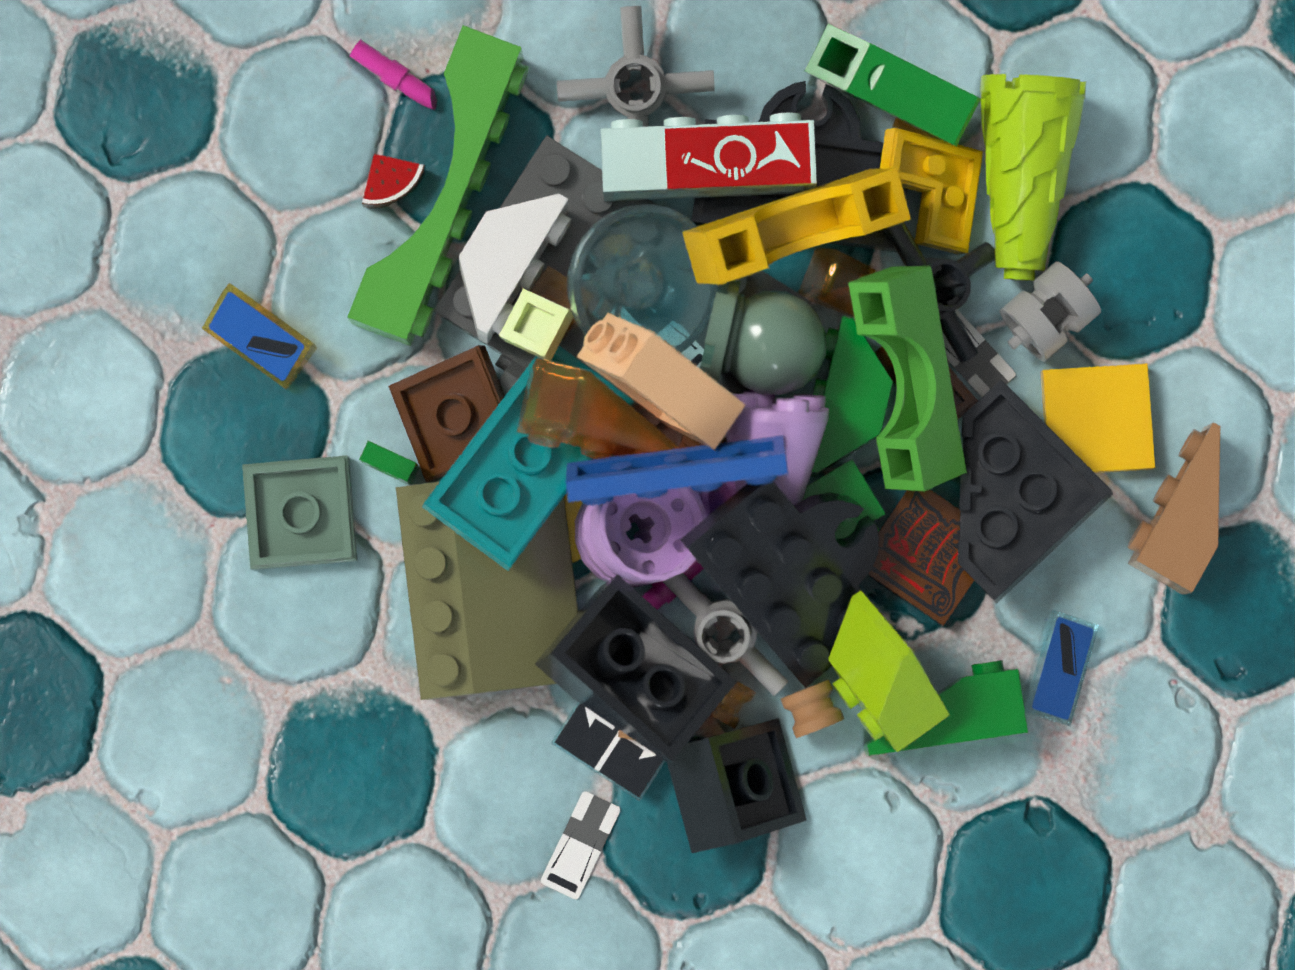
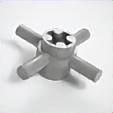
M641 6L620 7L623 57L612 64L606 77L557 81L558 102L607 98L613 108L627 116V119L643 121V127H649L648 115L660 107L666 94L715 91L714 70L664 73L656 61L644 55ZM632 71H641V77L651 83L650 91L644 93L642 99L637 101L632 100L628 93H622L621 82H627Z
M684 573L663 581L697 617L693 631L695 644L711 659L721 664L740 661L773 696L784 688L789 681L754 646L758 632L731 600L723 599L711 602ZM720 616L726 619L731 618L730 622L736 625L739 635L742 636L736 643L730 639H723L720 644L714 641L712 635H714L717 629L715 622L718 621Z

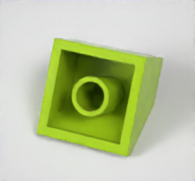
M862 591L852 596L828 658L839 676V679L833 682L832 685L850 710L856 705L862 708V711L857 716L871 737L876 741L884 736L895 751L899 752L947 718L949 713L909 646Z

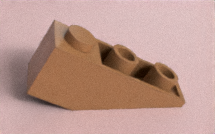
M1214 422L1205 426L1201 432L1193 429L1178 455L1185 460L1176 478L1168 474L1153 499V502L1159 505L1157 512L1150 524L1144 520L1139 524L1127 548L1134 551L1128 562L1129 565L1182 595L1193 592L1218 547L1221 426Z

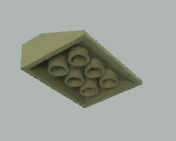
M439 482L395 487L421 700H435L556 684L535 663L579 612L564 497L509 571H507L422 508L423 503Z

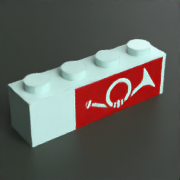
M799 113L773 114L770 116V122H749L748 116L726 115L718 117L717 124L696 125L695 118L674 117L665 119L664 126L643 127V121L622 119L611 122V128L601 129L604 201L796 194L815 188L817 184L814 120H801V114Z

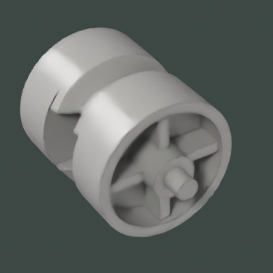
M1053 263L1033 281L1034 291L1032 293L1021 291L1000 309L1002 319L1014 335L1007 342L1009 346L1015 350L1021 344L1039 360L1045 362L1068 342L1066 332L1069 330L1080 332L1101 313L1097 300L1087 288L1093 282V279L1087 273L1079 279L1062 263Z

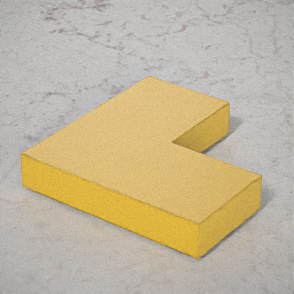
M899 128L886 129L880 168H897L903 188L922 192L915 236L916 244L957 255L967 254L983 151L962 145H957L956 147L946 141Z

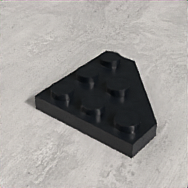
M1002 380L963 415V455L967 473L962 474L960 479L959 510L961 516L960 541H958V564L996 604L1113 495L1112 490Z

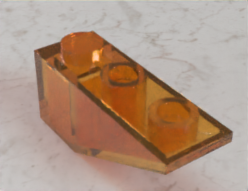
M540 358L536 359L530 369L516 432L528 434L530 442L545 447H559L560 442L581 447V454L594 459L609 458L612 455L625 456L680 449L592 372Z

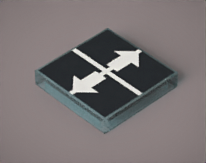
M577 702L551 744L640 801L662 768L665 760L634 740L618 737L619 729Z

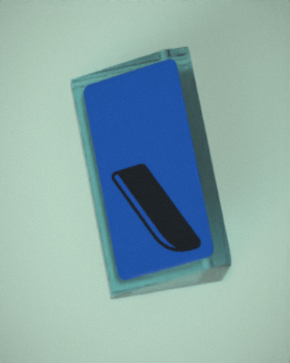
M1053 609L1047 611L1023 695L1025 714L1071 727L1099 625Z

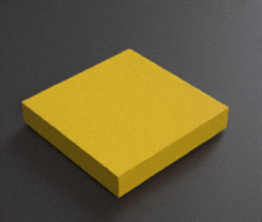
M1148 363L1046 369L1040 372L1044 423L1094 473L1152 470L1155 468Z

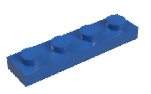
M781 435L719 443L715 450L703 445L567 463L565 481L568 501H582L585 505H601L612 501L614 496L636 494L639 498L648 499L663 496L668 493V489L690 487L694 491L704 492L721 487L723 482L745 480L746 483L753 485L770 483L776 480L778 475L788 474L784 437Z

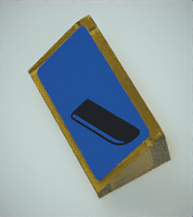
M228 283L222 291L202 327L204 331L286 390L317 350L313 342L231 283Z

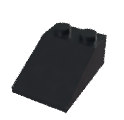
M618 574L599 587L535 663L537 667L574 700L668 763H671L737 683L733 677Z

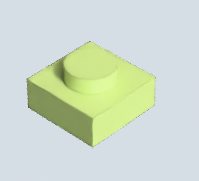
M523 289L499 336L505 342L550 362L574 314L565 307Z

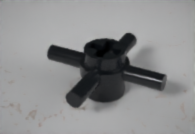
M904 222L884 228L905 266H931L933 281L937 287L935 292L942 332L960 363L976 356L979 352L955 310L961 308L971 292L969 277L995 260V249L988 242H984L956 261L940 258L925 259Z

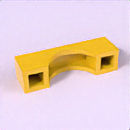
M897 168L868 169L683 231L682 234L696 282L699 284L721 285L768 269L769 265L793 253L841 239L867 235L911 220Z

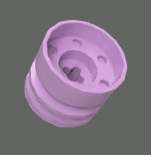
M690 487L668 489V493L656 498H639L636 494L614 496L612 501L601 505H585L582 503L575 519V544L583 563L597 578L607 582L618 574L631 587H640L664 581L685 572L695 562L696 558L680 539L707 517L699 494ZM635 522L638 525L639 531L634 534V539L630 540L626 532L631 528V523Z

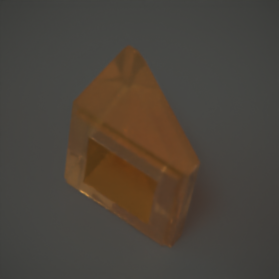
M817 248L810 261L799 294L814 303L854 317L848 282L876 272V269L836 249Z

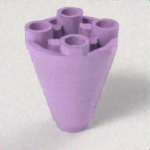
M744 390L743 394H732L746 406L725 434L727 442L783 435L788 474L778 475L774 482L793 506L801 502L828 422L829 409L825 408L826 397L812 394H795L794 398H778L775 401V395L760 394L753 390ZM745 480L735 481L736 491L747 484Z

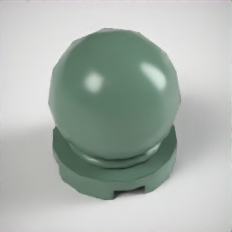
M733 280L718 285L699 369L717 383L719 382L721 371L724 374L730 371L742 386L760 394L784 395L800 389L818 374L826 356V333L819 315L807 302L786 291H762L745 299V295H738L741 281Z

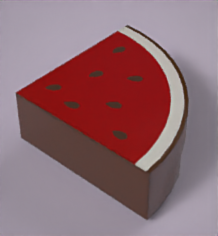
M374 154L362 200L363 207L384 208L405 198L419 186L426 171L425 165Z

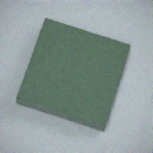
M347 455L242 465L251 570L357 561L350 462Z

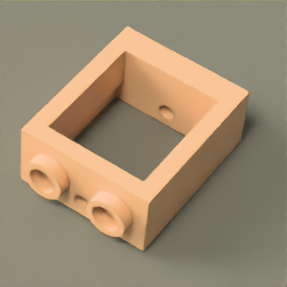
M607 313L603 320L598 321L589 329L584 339V347L577 355V358L667 427L714 450L746 406L654 332L610 313Z

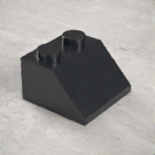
M779 718L689 742L671 763L667 762L691 853L736 844L807 821Z

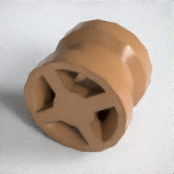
M829 680L780 699L784 709L792 713L795 721L792 730L796 738L845 719L841 709L833 705L830 697L833 688Z

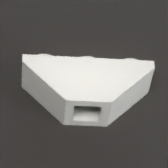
M555 194L487 211L459 255L460 271L478 339L488 344L495 332L500 334L514 307L512 303L521 288L523 287L530 291L538 280L545 266V263L541 262L539 258L548 243L557 246L565 235L572 219L565 216L568 211V198L563 195Z

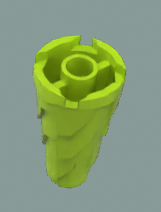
M1006 74L983 75L980 81L981 122L985 145L987 195L990 197V221L994 233L995 268L1004 269L1003 279L1034 281L1036 271H1045L1049 243L1057 223L1060 200L1064 198L1072 151L1079 132L1084 99L1086 98V81L1080 82L1079 79L1026 74H1019V77L1012 78V81H1006Z

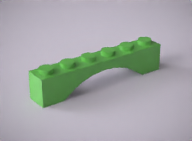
M462 26L444 71L452 98L455 123L453 158L445 186L431 213L415 233L389 256L366 268L347 316L353 325L410 347L415 335L420 337L425 335L434 308L427 306L434 286L441 289L444 287L452 267L453 259L446 257L453 238L462 240L470 222L472 211L465 209L472 190L480 192L486 182L491 162L484 159L491 141L499 144L506 131L510 114L503 112L510 93L518 96L526 80L529 66L522 64L524 60L522 47L467 26Z

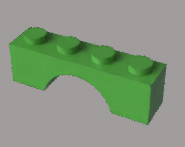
M891 266L848 282L857 334L874 339L886 350L896 375L897 390L894 410L886 427L876 438L885 489L927 491L967 473L931 266Z

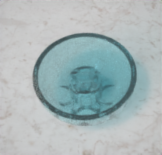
M652 204L632 205L621 208L602 217L591 226L578 242L572 254L567 273L568 302L572 315L582 333L586 336L589 329L595 323L603 320L606 314L610 313L654 332L679 353H682L691 346L710 320L715 295L718 291L717 284H699L695 279L682 232L697 226L685 215L674 209Z

